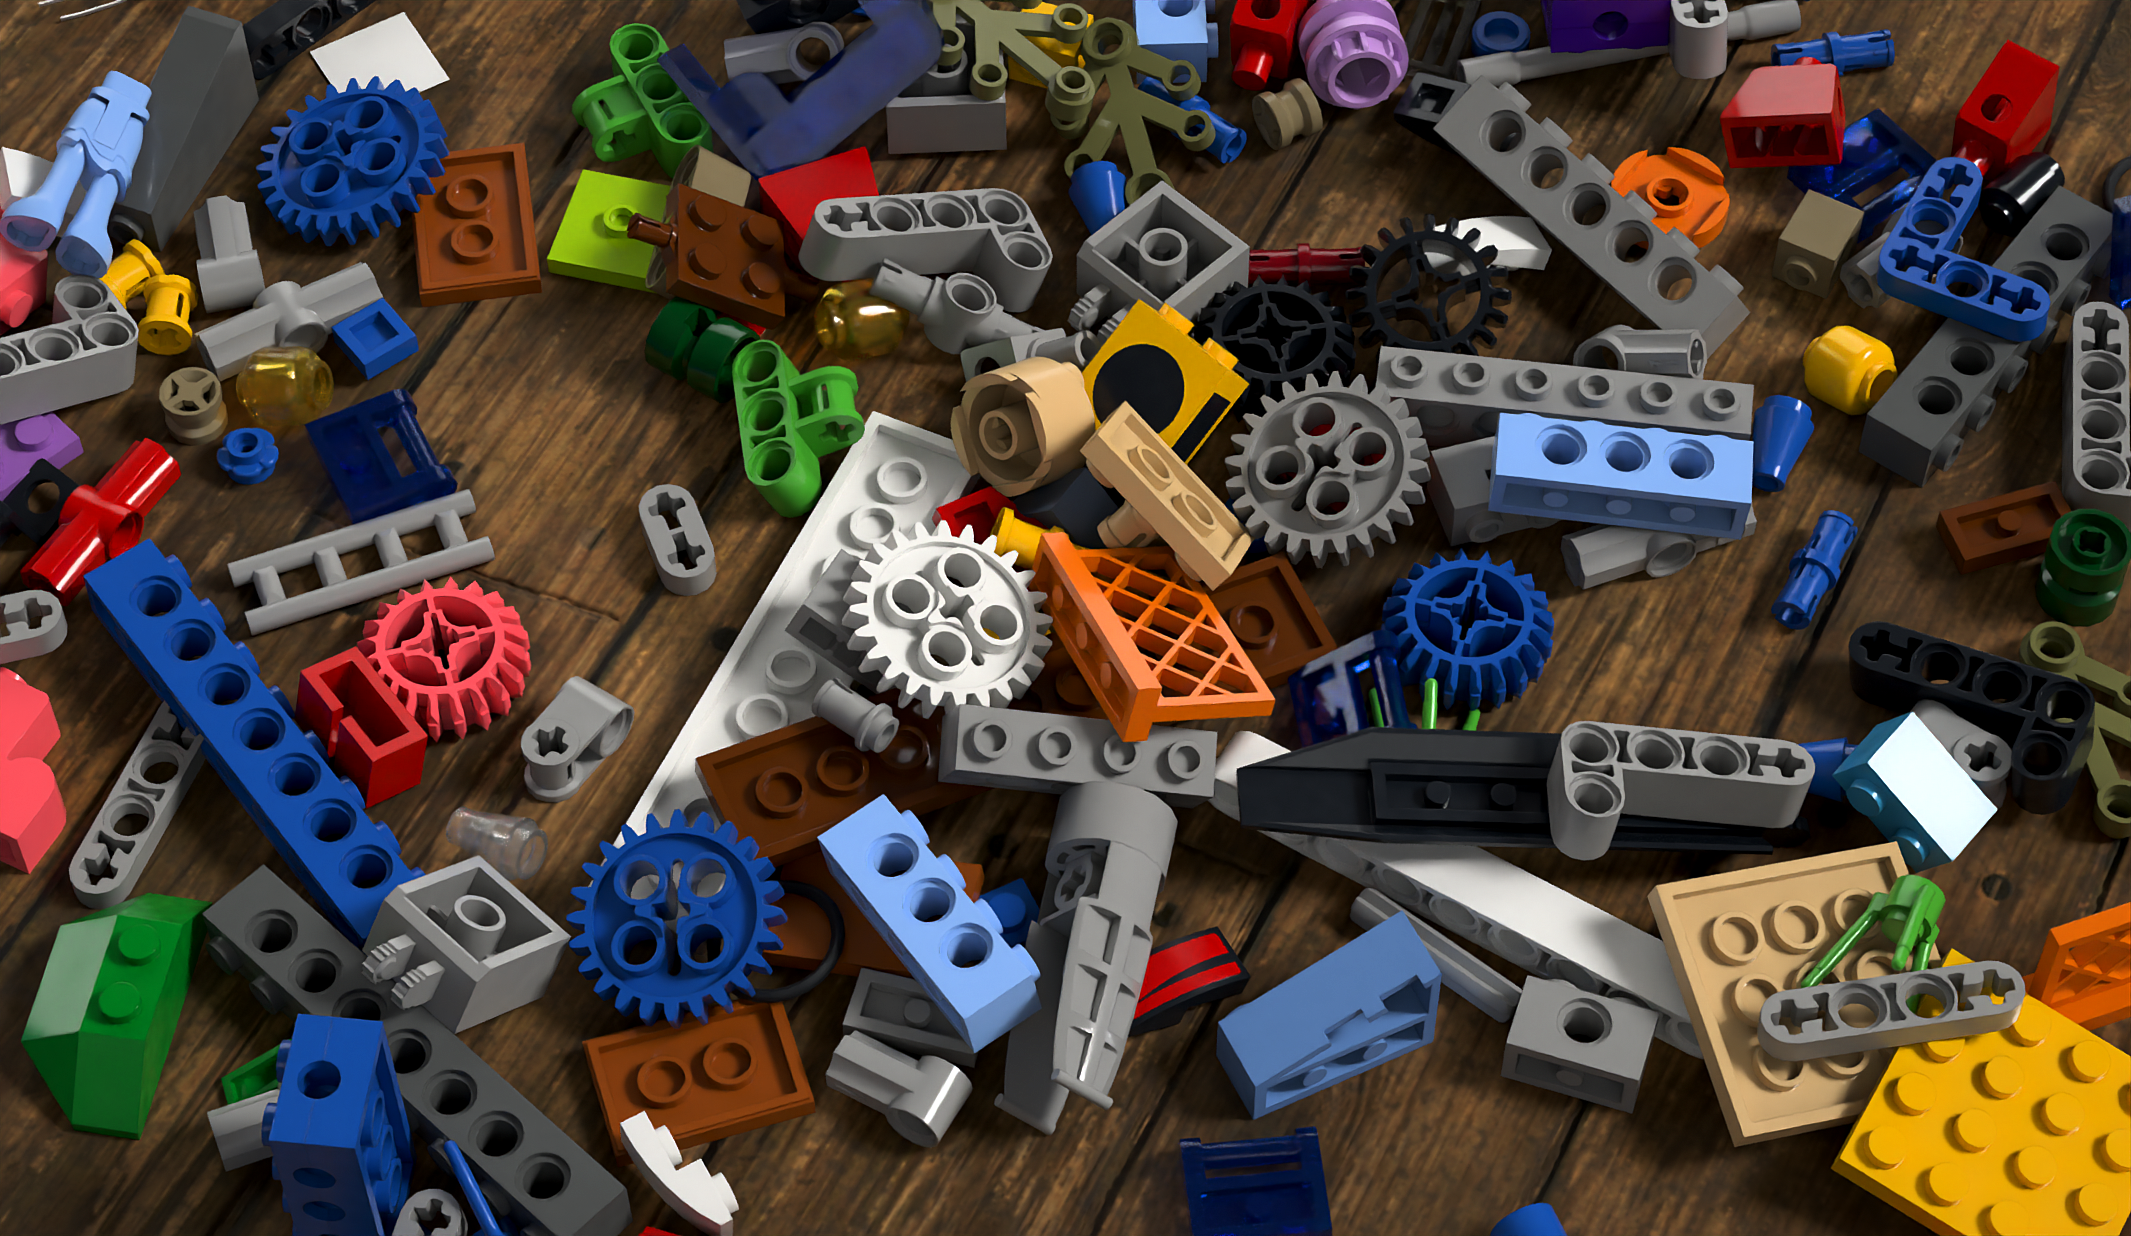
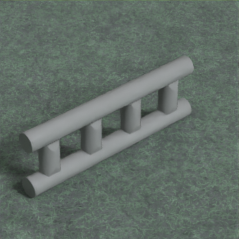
M470 490L459 491L228 563L227 567L234 588L254 582L262 607L244 612L251 635L254 636L397 591L400 588L403 589L422 583L424 579L426 581L495 560L489 537L485 536L468 541L459 517L476 512ZM435 525L444 550L408 561L399 536ZM375 544L384 568L347 579L339 555ZM315 563L323 588L287 599L278 574Z

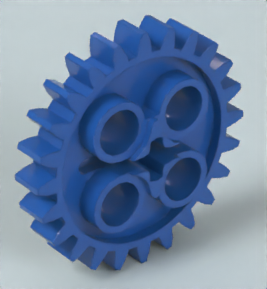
M374 76L366 89H361L356 78H351L346 92L338 93L336 88L330 84L326 88V99L319 102L315 97L307 95L305 97L308 107L303 113L290 109L286 111L291 124L289 127H272L270 131L277 144H268L261 147L260 150L267 162L256 166V170L263 180L257 185L258 189L264 197L265 204L276 222L281 221L287 233L291 235L299 231L307 243H310L320 234L326 246H332L339 234L343 233L349 244L354 245L358 239L359 231L367 229L369 234L375 239L379 237L380 223L387 220L397 228L401 226L398 213L403 209L418 213L421 210L415 200L418 194L434 195L436 190L429 178L443 176L446 172L439 159L449 155V150L443 141L447 137V133L429 99L423 101L417 88L413 87L405 91L400 80L395 79L385 89L379 77Z
M674 809L670 825L666 828L661 826L652 813L647 814L646 833L640 836L627 824L622 825L621 830L625 844L618 849L602 840L599 846L607 861L603 866L584 862L582 868L593 880L591 887H573L570 892L578 902L585 906V910L575 911L566 917V920L574 929L585 932L569 942V947L576 955L589 956L578 967L579 972L586 980L600 977L593 990L603 1001L618 994L615 1008L621 1015L627 1017L640 1004V1018L648 1026H653L661 1010L665 1011L667 1021L674 1029H680L685 1010H691L702 1025L708 1024L709 1004L717 1002L728 1014L734 1012L729 993L738 989L743 994L753 997L756 992L747 978L750 973L754 971L760 974L771 975L773 972L772 968L761 956L763 950H782L784 946L780 938L769 931V927L779 926L788 920L782 908L769 905L785 895L784 889L778 881H765L776 870L768 857L753 860L760 848L751 836L736 843L739 831L732 822L726 821L714 834V821L707 812L702 811L693 827H689L682 811ZM677 862H683L684 866L679 878L677 896L676 885L673 881V868ZM713 873H723L726 875L724 886L717 894L706 898L697 896L698 885L704 877ZM647 875L659 876L658 887L653 894L639 900L631 898L632 888L637 880ZM678 897L680 904L684 907L689 916H683L678 918L676 927V935L678 937L676 940L675 934L667 926L665 921H671L676 919L678 913ZM714 937L724 940L723 950L716 959L707 963L695 962L696 950L702 942ZM648 939L657 941L656 952L649 961L640 965L629 964L630 952L636 944ZM677 944L681 957V971L678 975L671 976L670 971L673 968Z

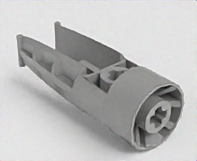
M1113 781L1085 782L1072 786L1060 796L1045 861V867L1049 872L1037 923L1033 920L1031 921L1025 950L1032 957L1041 974V978L1035 981V986L1042 1009L1010 1029L1005 1066L1004 1095L1002 1093L999 1094L994 1101L995 1106L1047 1135H1051L1054 1132L1056 1122L1065 1105L1069 1091L1074 1092L1105 1111L1112 1106L1113 1099L1108 1097L1123 1056L1153 942V936L1149 929L1156 897L1164 889L1178 821L1172 809L1160 798L1132 785Z

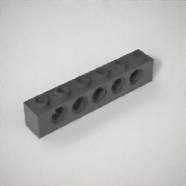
M2059 185L1991 266L2033 281L2045 289L2050 298L2045 331L2035 339L2018 342L1947 318L1868 412L1858 452L1921 488L1937 469L1946 472L1953 465L1963 447V437L1970 429L1979 432L1985 426L1994 411L1995 399L2000 392L2004 390L2007 393H2011L2017 387L2026 372L2028 358L2034 351L2042 355L2053 342L2059 330V321L2065 313L2073 317L2075 312L2084 304L2089 295L2090 283L2096 276L2105 279L2110 274L2122 251V247L2116 244V240L2123 219ZM1974 286L1966 297L1976 295L1979 292L1978 289ZM1990 295L1989 305H1993L1994 295ZM2019 307L2015 313L2022 314L2026 308Z

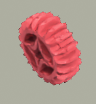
M450 576L444 588L433 589L425 579L420 593L411 595L400 588L397 596L398 604L396 606L379 602L378 620L365 621L363 629L364 640L357 642V648L420 727L429 730V735L436 743L444 730L452 729L463 740L467 732V726L474 723L488 731L491 723L490 713L508 716L509 709L511 708L510 698L523 697V690L525 688L524 678L529 676V671L531 670L528 652L530 649L528 633L521 625L520 616L515 611L514 606L505 607L504 600L500 597L498 591L483 595V590L479 587L476 580L464 590H459L458 584ZM440 649H443L445 652L446 660L449 663L448 669L443 668L441 657H439L438 653Z

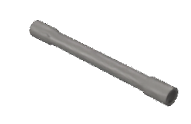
M1773 0L1747 5L1739 10L1728 12L1727 42L1739 39L1755 40L1799 31L1801 15L1797 1ZM1666 45L1645 47L1637 50L1627 48L1590 50L1583 53H1551L1549 46L1521 52L1505 51L1458 60L1457 78L1459 82L1471 84L1472 86L1483 75L1496 88H1499L1505 81L1513 86L1520 81L1669 53Z

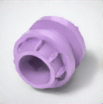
M1316 0L1317 2L1302 17L1297 30V44L1305 63V71L1312 90L1327 103L1339 107L1354 108V110L1370 107L1382 100H1387L1388 95L1402 82L1409 62L1408 51L1400 33L1399 23L1392 6L1386 0Z

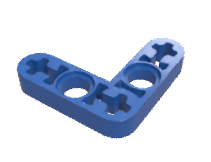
M1947 157L1936 161L1929 168L1880 251L1876 275L1878 286L1884 293L1896 299L2008 340L2022 342L2039 337L2045 331L2050 308L2049 294L2042 286L2033 281L1951 252L1978 206L1983 181L1981 170L1975 163L1965 158ZM1953 184H1956L1958 186L1953 191L1950 203L1942 199L1944 189L1948 190ZM1931 220L1942 224L1946 230L1937 235H1927L1919 232L1914 225L1920 221ZM1905 265L1911 266L1906 272L1900 271ZM1933 274L1937 275L1935 284L1931 283ZM1954 282H1966L1975 286L1979 292L1971 297H1959L1950 293L1946 287ZM1990 295L1995 296L1993 305L1988 304ZM2019 307L2026 308L2022 314L2015 313Z

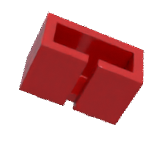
M356 646L300 671L294 720L304 732L310 729L317 735L325 747L329 758L335 756L333 769L339 777L347 775L353 781L363 797L365 809L420 784L428 735Z

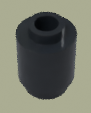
M2031 152L2028 155L2016 157L1981 191L1978 206L1984 223L1996 233L2016 237L2058 186H2064L2065 176L2061 167L2053 158L2042 152Z

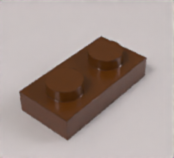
M2052 481L1939 511L1936 528L1960 574L1963 575L2045 553L2055 522L2065 513L2071 512V509L2057 483Z

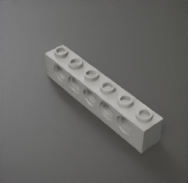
M1481 75L1433 129L1454 151L1658 330L1699 329L1700 336L1706 341L1708 359L1750 314V311L1738 298L1739 293L1744 287L1718 264L1709 272L1694 258L1700 252V249L1677 228L1673 226L1665 234L1651 221L1658 213L1633 190H1630L1624 197L1616 192L1609 185L1615 176L1594 156L1588 153L1581 161L1571 153L1567 147L1573 140L1551 119L1546 117L1540 125L1525 113L1531 106V103L1513 86L1505 81L1499 88H1496ZM1522 132L1521 140L1514 149L1500 152L1501 143L1508 135ZM1556 168L1564 169L1561 180L1555 186L1546 189L1541 188L1542 180L1549 171ZM1601 204L1606 205L1605 213L1597 223L1583 225L1584 215L1590 208ZM1640 241L1649 242L1648 250L1640 260L1632 263L1625 262L1626 252L1633 244ZM1684 278L1692 279L1691 288L1684 297L1678 300H1667L1668 291L1673 283Z
M1381 346L1376 387L1382 383L1387 385L1391 398L1390 403L1400 398L1406 401L1409 411L1407 418H1418L1423 432L1419 438L1426 439L1427 446L1446 448L1493 437L1496 434L1500 413H1532L1544 418L1579 422L1594 420L1606 425L1641 429L1655 427L1668 432L1702 436L1724 435L1731 439L1750 440L1754 385L1387 346Z

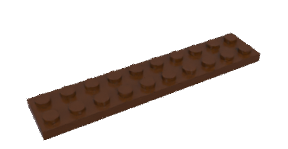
M1284 552L1236 568L1231 576L1214 591L1203 580L1199 581L1269 689L1337 665L1340 650ZM1156 597L1147 600L1152 602ZM1170 603L1165 606V608L1193 620L1195 619L1193 613ZM1122 610L1115 611L1117 615L1133 622L1138 620V617ZM1152 623L1148 627L1175 640H1178L1180 635ZM1053 632L1045 635V637L1052 641V646L1044 658L1041 659L1045 666L1035 681H1031L1032 684L1020 700L1013 697L1006 709L1109 720L1057 633ZM1192 642L1189 645L1216 658H1220L1217 651L1196 642ZM1136 645L1143 655L1159 662L1163 658L1161 655ZM1177 662L1173 665V668L1201 680L1205 677V674ZM1221 681L1215 683V686L1233 694L1244 693ZM1161 685V694L1164 698L1187 696ZM898 688L865 698L876 706L881 703L890 706L892 716L899 721L898 730L893 740L879 753L871 749L862 752L855 746V739L824 718L814 716L695 758V773L720 824L723 825L726 821L734 824L739 831L736 843L751 836L760 848L753 860L768 857L775 868L822 851L818 836L883 794L900 814L910 810L917 817L995 788L938 782L942 718L946 714L944 706L937 705L929 719L923 718L921 700L913 698L903 709L898 707V699L901 692ZM1181 721L1152 722V725L1169 726Z

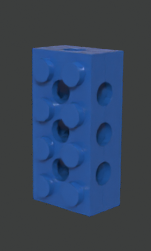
M298 1014L292 1040H282L278 1050L276 1077L277 1081L282 1084L277 1103H268L266 1105L261 1129L263 1146H270L273 1154V1179L281 1180L283 1186L284 1213H291L293 1219L292 1236H391L400 1211L409 1198L417 1154L383 1021Z

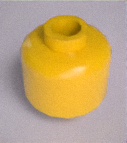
M1847 325L1836 326L1825 332L1822 336L1815 338L1808 345L1803 357V366L1805 368L1804 381L1808 392L1818 400L1848 415H1862L1871 410L1897 379L1898 372L1896 366H1894L1895 361L1892 351L1886 344Z

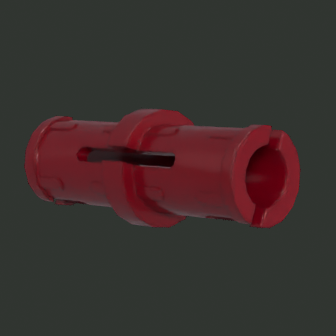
M1299 243L1296 245V249L1250 250L1248 288L1253 287V283L1258 275L1265 284H1276L1281 276L1284 275L1288 286H1299L1306 280L1309 287L1329 284L1360 285L1350 279L1349 270L1351 266H1365V261L1360 255L1362 247L1324 249L1310 248L1309 243Z

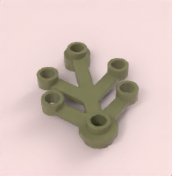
M918 0L920 6L932 15V30L929 35L927 55L933 62L939 65L948 66L956 64L962 57L965 37L955 27L956 14H959L974 27L975 65L972 69L969 88L977 98L992 101L1004 94L1008 73L1006 68L999 63L1000 48L1048 87L1045 106L1054 117L1064 121H1078L1090 113L1095 95V85L1090 75L1079 67L1067 66L1062 68L1024 37L1055 38L1067 44L1081 41L1088 23V14L1082 7L1072 3H1065L1059 5L1053 14L991 10L981 1L1012 2L1015 6L1022 9H1034L1042 3V0ZM1063 22H1071L1075 25H1067ZM940 43H946L953 47H944ZM982 78H989L995 82H986Z
M1109 17L1096 20L1086 29L1081 42V55L1086 62L1083 70L1090 75L1095 85V94L1105 79H1107L1111 96L1079 149L1070 153L1066 158L1064 169L1071 181L1072 174L1081 164L1101 161L1119 129H1121L1133 171V176L1128 180L1125 188L1126 200L1131 205L1160 181H1164L1175 190L1168 175L1162 170L1157 169L1144 120L1178 134L1183 145L1192 151H1201L1208 148L1215 139L1216 131L1211 119L1205 112L1201 110H1184L1134 88L1129 71L1130 69L1162 81L1168 94L1173 99L1186 101L1193 98L1201 87V79L1191 62L1186 60L1172 61L1140 47L1139 38L1135 30L1125 21ZM1112 44L1120 45L1116 51L1103 55L1104 50ZM1183 74L1190 75V79L1186 84L1182 86L1172 85L1178 76ZM1052 114L1050 115L1051 122L1057 133L1065 139L1079 138L1089 128L1090 119L1088 115L1070 125L1061 124V119L1054 117ZM1197 124L1205 125L1204 131L1201 134L1193 137L1187 136V132L1192 126Z
M2056 621L2041 623L2023 637L2019 648L2020 662L2075 679L2113 696L2112 704L2115 711L2095 702L2094 741L2084 767L2097 795L2092 809L2095 824L2108 837L2115 839L2131 836V781L2120 779L2102 735L2131 748V700L2124 695L2131 693V675L2127 676L2085 656L2080 637L2070 626ZM2045 654H2053L2058 658H2051L2046 656ZM2011 700L2002 701L2001 704L2011 702ZM2068 718L2055 719V721L2060 723L2074 722V720ZM2036 770L2042 776L2052 773L2047 770ZM2111 811L2121 812L2124 815H2126L2127 818L2115 816L2111 813Z

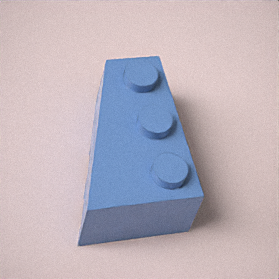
M1402 910L1254 1001L1241 1005L1231 1011L1224 1019L1218 1022L1216 1056L1252 1119L1255 1120L1432 1043L1442 973Z

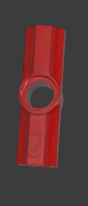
M145 438L142 442L135 441L95 487L84 484L70 494L60 512L59 528L20 571L24 585L31 590L50 592L58 598L61 605L68 606L85 586L83 578L85 574L103 565L108 559L112 560L138 544L144 528V517L181 476L178 462L166 452L162 445L148 438Z

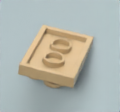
M1126 401L1105 419L1080 450L1087 458V467L1095 479L1107 488L1114 487L1126 499L1116 512L1107 516L1097 526L1099 536L1108 549L1147 547L1155 539L1162 537L1175 551V559L1180 568L1193 580H1203L1212 591L1231 576L1255 537L1248 533L1247 528Z

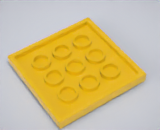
M1951 948L1942 959L1938 968L1974 963V961ZM1982 988L1980 995H1988L1993 1004L2003 1003L2004 997L1995 996L1992 988ZM1957 991V995H1958V1007H1957V1010H1958V1011H1964L1966 1002H1965V1003H1959V995H1960V992ZM2025 993L2019 1017L2009 1028L1996 1032L1896 1046L1831 1169L1940 1236H2119L2131 1212V1056ZM1923 994L1915 1015L1922 1018H1933L1939 1016L1944 1011V1008L1935 997Z

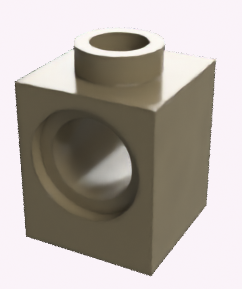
M1808 189L1779 237L1772 277L1784 281L1796 289L1806 290L1827 299L1840 278L1842 265L1851 259L1856 251L1864 211Z

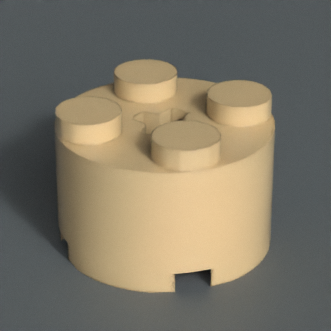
M1031 357L977 375L968 380L960 390L965 391L961 405L953 408L951 417V432L957 455L971 476L980 474L994 489L1004 496H1017L1048 485L1064 477L1073 469L1082 468L1086 464L1087 458L1080 450L1096 432L1095 418L1091 402L1084 389V377L1074 364L1070 362L1059 363L1045 357Z

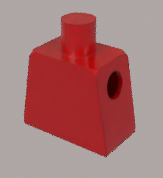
M1237 0L1230 23L1231 61L1235 66L1232 79L1237 85L1247 90L1259 91L1264 89L1269 76L1279 79L1289 77L1299 53L1297 44L1298 26L1306 11L1314 4V0Z
M2007 40L1958 112L1955 119L1951 157L1965 158L1975 163L1981 170L1982 177L1991 182L2016 157L2031 153L2050 129L2060 66Z
M1801 57L1793 65L1765 66L1753 70L1720 116L1729 167L1754 168L1841 164L1846 114L1838 68L1831 63L1822 64L1819 60L1812 57Z
M865 146L758 179L761 214L784 222V250L801 273L812 278L816 277H813L804 270L799 262L798 254L816 206L828 199L879 196L869 153ZM874 278L845 280L842 283L846 288L857 289L869 284Z

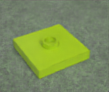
M583 169L547 257L549 272L656 293L646 288L645 285L654 246L628 238L627 233L629 231H627V226L635 213H640L642 216L661 222L666 206V196L669 194L671 186Z

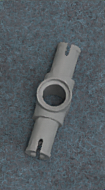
M884 258L868 293L871 296L889 301L918 315L917 321L924 324L925 334L931 343L942 351L951 354H961L963 350L973 346L976 347L1012 336L1045 331L1003 312L1004 306L996 303L997 297L993 288L985 280L969 273H956L951 275L947 281L937 276L934 280H931Z

